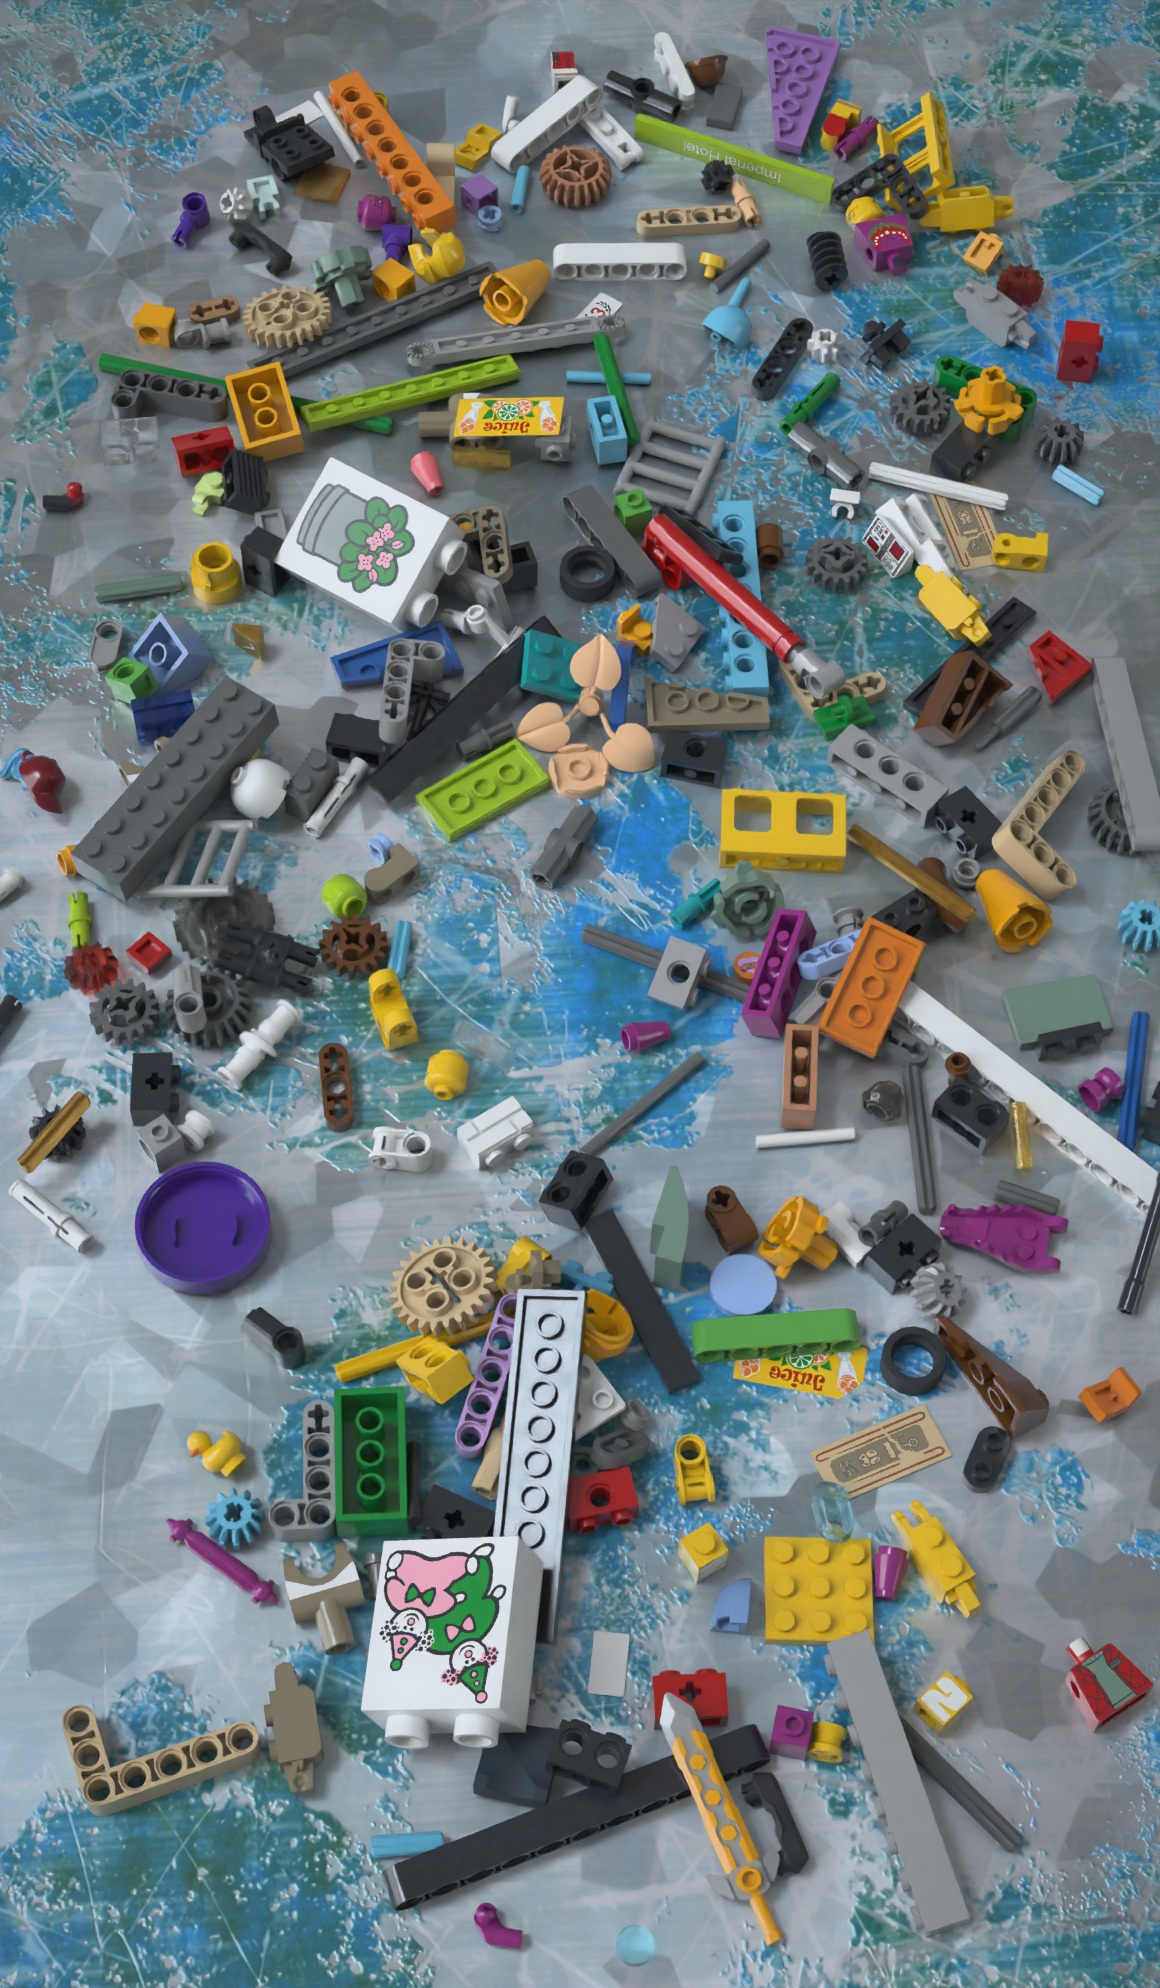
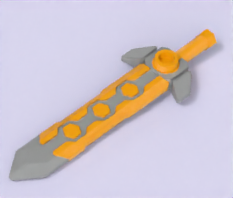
M668 1692L664 1695L660 1725L704 1820L703 1824L722 1868L728 1874V1878L713 1874H707L706 1878L713 1891L730 1900L737 1898L740 1901H746L749 1899L765 1935L763 1936L764 1940L769 1945L784 1938L763 1895V1892L769 1889L770 1882L775 1881L780 1856L775 1845L772 1844L762 1858V1863L758 1861L759 1855L713 1757L712 1748L694 1708Z

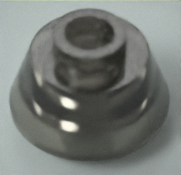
M890 1080L878 1081L862 1093V1106L875 1119L888 1123L896 1121L901 1117L904 1095L902 1094L901 1087Z

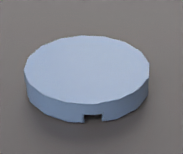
M737 1254L725 1258L716 1265L710 1277V1296L717 1305V1308L729 1317L765 1313L771 1308L776 1298L777 1280L772 1268L764 1260L753 1255Z

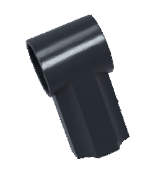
M261 1307L252 1309L245 1317L241 1325V1332L273 1355L280 1367L292 1370L303 1364L306 1358V1351L302 1334L298 1329L285 1326ZM288 1345L296 1346L293 1350L290 1351L282 1350L284 1347Z

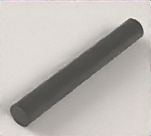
M762 239L710 284L711 290L715 293L719 292L770 248L769 241Z

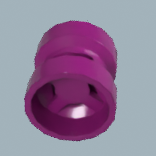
M1104 1067L1095 1074L1093 1080L1088 1079L1078 1086V1093L1089 1109L1098 1112L1107 1106L1109 1099L1114 1100L1124 1093V1085L1113 1070Z

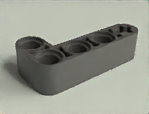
M128 369L122 372L111 396L114 421L122 428L136 425L143 409L209 422H221L229 414L227 393L223 386L139 369Z

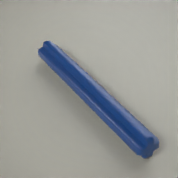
M1135 1011L1131 1018L1124 1093L1122 1094L1117 1141L1131 1152H1134L1136 1145L1150 1015L1147 1012Z

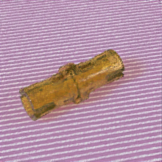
M479 446V448L453 447L452 464L475 465L481 469H484V466L510 469L511 450L486 449V446Z

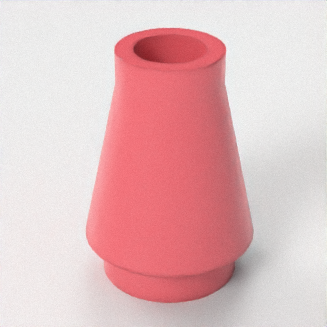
M429 451L415 455L411 460V471L426 488L430 496L439 495L444 491L445 487L442 483L437 457L433 456Z

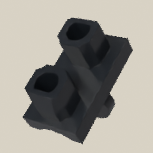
M901 318L885 332L886 325L882 321L877 323L870 320L863 326L864 336L862 340L865 343L871 342L867 347V351L859 358L864 365L871 360L882 369L894 357L886 348L887 345L897 354H900L907 348L911 341L902 331L906 323Z

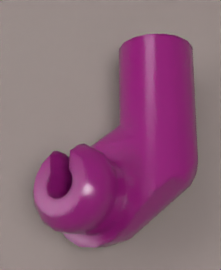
M490 1903L480 1904L474 1915V1924L484 1942L493 1946L520 1950L523 1930L503 1927L496 1914L497 1909Z

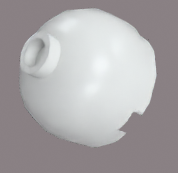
M254 759L236 768L230 778V795L235 808L246 817L260 822L258 818L261 816L266 819L269 818L278 809L287 791L282 787L284 780L288 782L290 780L288 770L268 759Z

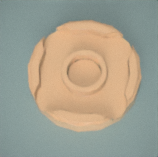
M570 744L561 747L556 752V755L553 758L551 757L548 776L551 778L552 787L561 795L571 799H585L595 796L604 789L608 781L609 764L603 753L593 750L592 746L587 744Z

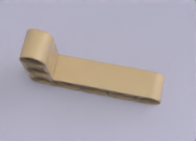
M1067 750L1046 766L992 837L994 850L1042 898L1048 901L1056 900L1077 883V875L1073 868L1038 834L1039 830L1085 771L1086 764L1084 758L1075 750Z
M82 1704L73 1705L64 1712L62 1717L63 1731L82 1796L90 1812L97 1816H108L250 1765L258 1759L261 1753V1742L256 1728L248 1722H237L111 1767L101 1731L92 1709ZM87 1720L90 1722L84 1731H72V1727L77 1721ZM247 1737L253 1740L251 1746L245 1750H239L234 1747L236 1741L240 1738ZM206 1750L217 1752L216 1758L211 1762L204 1763L199 1760L200 1755ZM98 1754L100 1756L98 1762L93 1766L87 1767L82 1765V1761L87 1755ZM176 1762L182 1765L181 1770L175 1775L169 1776L163 1773L164 1768L170 1763ZM142 1775L146 1777L145 1783L139 1788L127 1786L129 1780L134 1776ZM100 1788L110 1790L108 1797L103 1801L92 1800L93 1793Z

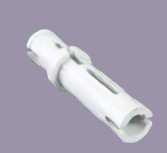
M357 757L353 758L344 773L335 778L332 789L319 804L309 820L303 825L306 833L314 838L321 836L323 830L336 815L346 799L355 794L357 784L366 772L369 771V766L365 761Z
M20 1178L12 1184L9 1189V1195L50 1227L51 1233L55 1237H62L78 1253H84L91 1247L94 1242V1236L75 1222L74 1216L68 1212L63 1213L27 1183L24 1178Z

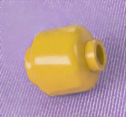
M442 1050L430 1058L425 1085L436 1098L451 1100L453 1097H458L465 1092L470 1066L463 1058V1055L454 1050Z

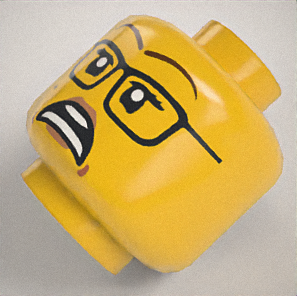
M861 197L851 202L845 216L847 223L855 233V225L857 223L884 218L885 214L874 198Z

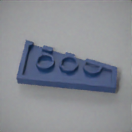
M442 620L427 624L423 628L419 627L330 657V664L341 688L384 683L388 646L391 641L398 638L433 641L443 645L446 652L443 677L463 675L464 668Z

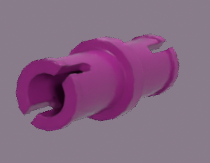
M868 116L857 128L850 129L847 132V137L833 147L835 156L838 159L841 157V160L845 161L857 148L861 149L866 144V140L878 131L877 124H879V121L873 118V116Z

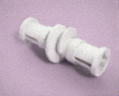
M280 999L277 1002V1008L267 1019L263 1020L258 1030L252 1028L249 1032L241 1033L239 1037L243 1046L239 1047L235 1052V1056L224 1068L220 1067L217 1070L220 1078L230 1087L239 1090L242 1087L241 1082L253 1069H256L261 1060L265 1059L264 1056L266 1054L274 1058L278 1056L273 1046L284 1037V1033L294 1022H299L302 1019L300 1013L291 1004Z

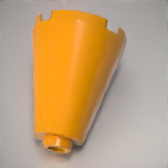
M535 259L487 276L481 283L479 292L480 296L483 295L485 304H483V307L488 315L499 324L505 326L507 324L518 325L522 322L551 280V272L548 266L543 261Z
M999 869L986 870L980 874L975 888L997 945L1005 952L1017 953L1021 952L1019 947L1026 944L1032 947L1040 942L1052 927L1053 920L1050 918V914L1053 913L1050 907Z

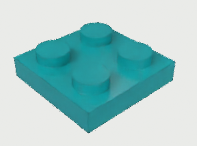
M530 629L525 633L521 689L572 703L578 701L581 686L575 682L571 675L570 663L574 654L584 644Z

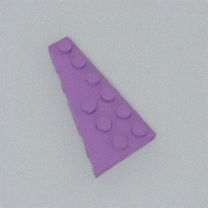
M766 25L765 35L775 149L801 155L838 57L841 41Z

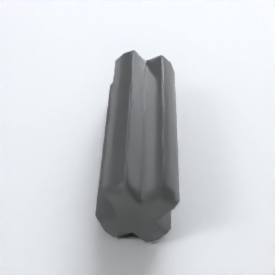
M1004 1180L998 1182L994 1193L996 1199L1017 1206L1025 1205L1050 1216H1056L1060 1205L1058 1198Z

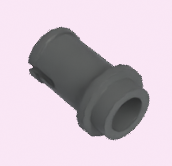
M382 1552L366 1555V1562L363 1563V1568L368 1571L371 1600H376Z

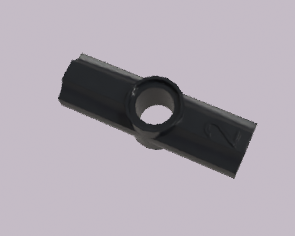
M611 70L603 84L604 92L630 103L632 111L637 114L651 112L674 122L682 108L681 100L655 89L653 81L648 78L634 80Z

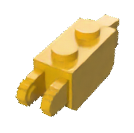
M985 185L945 189L936 195V201L928 202L929 210L927 214L918 221H920V225L923 227L939 226L940 232L957 233L960 230L966 229L981 231L987 227H994V220L1013 216L1014 202L1012 196L992 195L991 190Z
M927 564L917 566L915 576L923 586L919 591L920 601L955 640L968 638L979 647L992 636L984 623L986 619L979 612L983 606L972 594L966 597L962 593L965 587L954 575L949 579L943 571L936 574Z
M915 1500L909 1503L912 1515L919 1523L918 1526L913 1528L900 1510L891 1514L895 1527L904 1539L903 1549L907 1551V1557L935 1599L941 1604L947 1602L949 1605L955 1603L967 1619L977 1613L981 1607L980 1602L973 1593L977 1590V1586L973 1581L976 1574L936 1516L931 1518L923 1504L919 1500Z

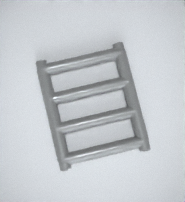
M648 416L639 433L640 442L633 446L615 484L613 493L620 495L642 488L648 501L680 508L693 516L724 450L726 439L722 436L714 439L657 422L654 416ZM653 432L711 449L707 459L648 441ZM642 453H647L702 471L698 480L639 463ZM633 473L692 490L689 500H684L631 484L629 481Z
M256 820L196 821L181 838L164 884L150 885L155 873L154 870L131 897L232 896L234 893L232 882L250 834L258 829V822ZM210 833L191 884L177 885L196 834ZM237 833L219 883L205 884L223 834Z

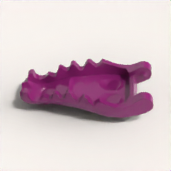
M950 1204L940 1221V1235L949 1242L964 1244L982 1251L1016 1270L1029 1274H1054L1060 1272L1061 1261L1054 1257H1048L1052 1234L1066 1233L1069 1220L1041 1213L1025 1205L1016 1207L1013 1204H1008L1004 1208H1000L997 1204H993L990 1207L981 1205L978 1209L974 1210L971 1208L963 1209L955 1204Z

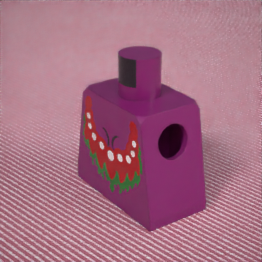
M904 213L855 225L853 244L873 271L879 272L890 269L894 276L903 275L907 271V265L911 262L913 242Z

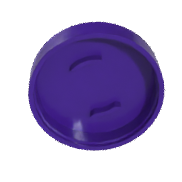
M194 1162L168 1171L147 1189L136 1211L135 1235L144 1264L159 1281L185 1293L211 1294L240 1284L258 1269L270 1247L272 1223L266 1197L258 1184L250 1176L227 1164Z

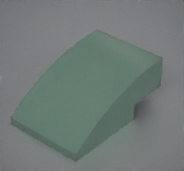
M672 1165L670 1166L652 1221L650 1253L656 1255L653 1286L679 1293L686 1259L689 1212L683 1180L678 1167Z

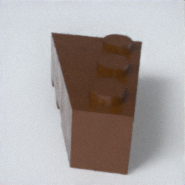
M971 650L951 655L913 731L934 747L955 743L979 720L978 717L987 708H991L996 703V699L1014 684Z

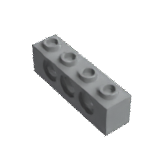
M850 724L829 745L827 765L922 829L934 819L937 803L948 796L949 788L943 782L932 778L920 770L915 763L908 762L896 754L891 747L884 746L872 738L868 732L860 730L853 724Z

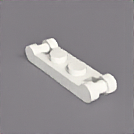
M659 32L655 35L654 44L657 48L654 50V60L660 63L662 73L664 75L667 74L671 92H675L677 98L682 101L680 114L689 116L694 112L693 99L695 97V88L670 35L665 32Z
M601 104L578 122L614 160L619 170L627 168L631 162L638 163L644 159L642 148Z

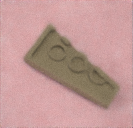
M645 677L649 733H668L669 730L677 732L769 730L768 698L731 691L727 694L715 693L712 691L713 688L700 687V690L683 687V683L670 681V685L656 683L654 678Z

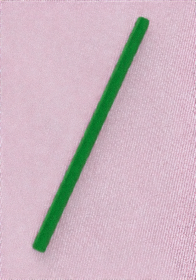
M105 353L100 354L98 359V368L112 373L121 374L128 369H139L218 384L225 388L227 398L231 399L225 380ZM290 395L294 412L299 415L301 406L319 402ZM376 415L343 425L388 435L393 429V419Z

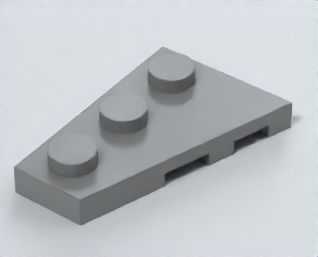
M463 565L453 575L444 573L439 582L442 588L469 607L481 605L487 610L490 618L505 633L508 634L514 629L515 625L500 581L491 579Z

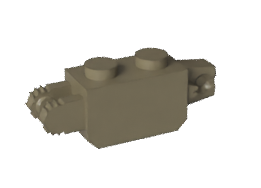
M283 1661L276 1665V1669H274L276 1690L269 1691L270 1704L264 1705L266 1726H274L275 1740H269L272 1763L279 1762L281 1774L285 1773L292 1796H299L314 1792V1768L319 1767L324 1760L314 1691L306 1685L299 1686L294 1665L292 1666L291 1663Z

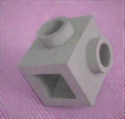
M572 416L561 417L559 435H536L535 447L541 448V460L569 461L570 450H576L577 433L572 432Z

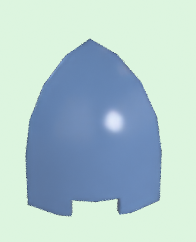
M743 1578L729 1583L717 1595L711 1612L710 1631L746 1635L751 1578Z

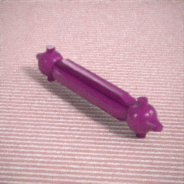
M188 1518L186 1521L167 1519L166 1523L171 1529V1536L169 1537L171 1542L175 1543L176 1540L185 1541L187 1548L239 1588L245 1591H252L253 1598L251 1600L254 1604L258 1602L278 1603L279 1599L274 1593L273 1586L275 1582L270 1579L268 1582L260 1581L256 1572L202 1532L192 1531L191 1525L193 1521Z

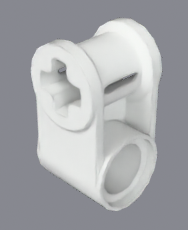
M387 1126L374 1129L372 1135L375 1140L373 1152L368 1156V1163L383 1170L397 1169L423 1172L431 1167L433 1151L431 1140L426 1133L394 1129ZM416 1149H422V1150H424L423 1152H421V1153H419V1154L411 1153L412 1151H414V1150H416Z

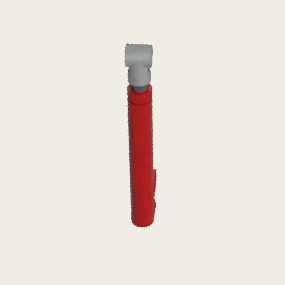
M660 514L649 522L644 533L642 550L650 560L659 565L663 580L671 590L676 591L694 580L769 650L776 654L785 664L792 662V668L805 679L806 688L813 697L821 699L844 685L846 677L839 664L834 661L826 663L811 648L805 649V641L670 518L665 514Z

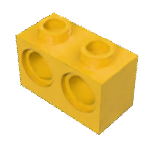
M428 1336L396 1360L411 1388L440 1404H444L474 1380L468 1369L471 1366L470 1361L461 1350L455 1351L444 1341L440 1343Z

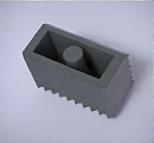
M312 748L311 752L307 753L308 757H305V761L301 762L302 766L298 767V771H295V775H292V779L289 780V784H286L285 788L287 791L284 797L286 814L304 822L309 820L334 786L333 781L340 775L337 757L316 748Z

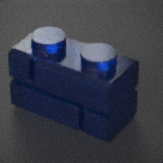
M191 689L130 700L139 743L147 742L153 744L155 740L162 736L167 738L173 737L195 712Z

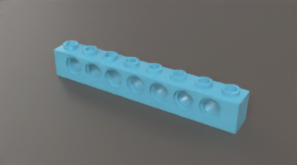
M753 500L718 501L717 513H712L711 516L712 531L717 530V535L739 551L744 559L740 566L715 560L761 601ZM719 605V622H725V628H721V646L727 647V652H723L722 657L723 670H728L729 676H725L724 679L725 694L731 691L768 698L769 679L766 646L724 607Z

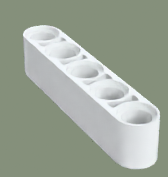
M578 75L498 140L491 151L492 159L510 173H517L520 166H526L595 109L603 98V90L585 76Z
M564 243L556 246L553 250V273L561 281L680 280L687 274L686 248L679 243Z

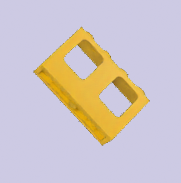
M930 92L920 97L922 113L892 132H889L881 123L877 124V143L881 154L879 159L887 154H895L899 157V144L925 128L927 147L905 160L903 164L911 176L930 166L933 184L922 191L926 200L931 199L955 184L945 107ZM891 165L887 169L892 171L895 168ZM904 182L898 185L896 191L903 192ZM885 188L884 200L888 207L894 208L899 214L904 213L889 188ZM914 198L909 199L912 207H918Z
M741 788L722 789L719 868H736L737 862L749 860L752 868L757 870L843 874L846 858V795L805 793L802 791L743 790ZM734 811L771 813V829L767 832L739 831L734 827ZM796 814L833 816L832 834H801L797 832Z

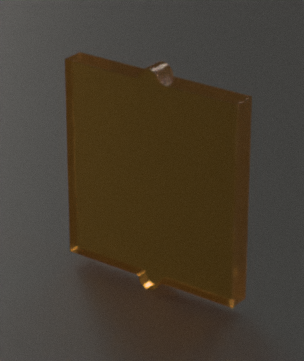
M320 163L305 169L294 191V196L310 199L314 203L319 201L337 205L351 175V169L333 166L332 163Z

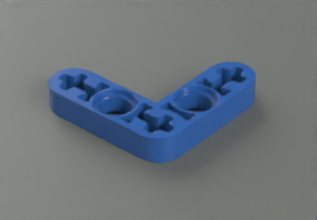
M621 639L616 649L621 663V677L618 684L612 689L609 724L614 733H616L619 726L625 724L630 672L634 666L636 640Z

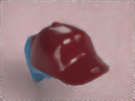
M27 748L17 749L7 759L0 771V778L8 779L13 777L20 780L23 788L30 791L33 800L40 808L51 813L62 814L63 809L60 796L66 783V777L56 760L42 755L34 756Z

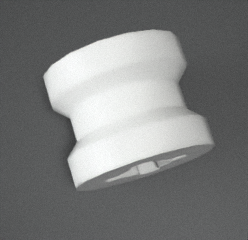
M191 1110L186 1114L183 1125H178L176 1130L183 1137L184 1146L198 1152L204 1146L203 1141L205 1138L211 1137L214 1134L215 1127L204 1115Z

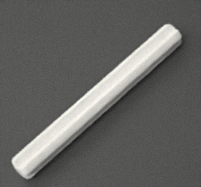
M872 462L868 471V477L871 479L999 510H1005L1008 503V494L878 462Z

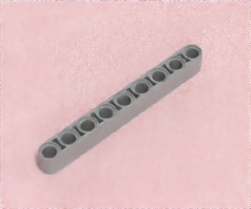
M1123 656L1092 657L1091 681L1132 850H1160V797L1125 659Z

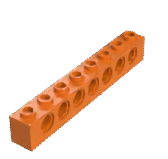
M356 70L329 82L330 95H328V100L332 109L339 111L344 126L351 128L356 143L363 145L368 160L375 162L380 177H385L388 180V186L392 194L400 197L404 211L412 214L417 229L424 230L425 227L435 229L438 233H442L457 226L454 204L359 72Z

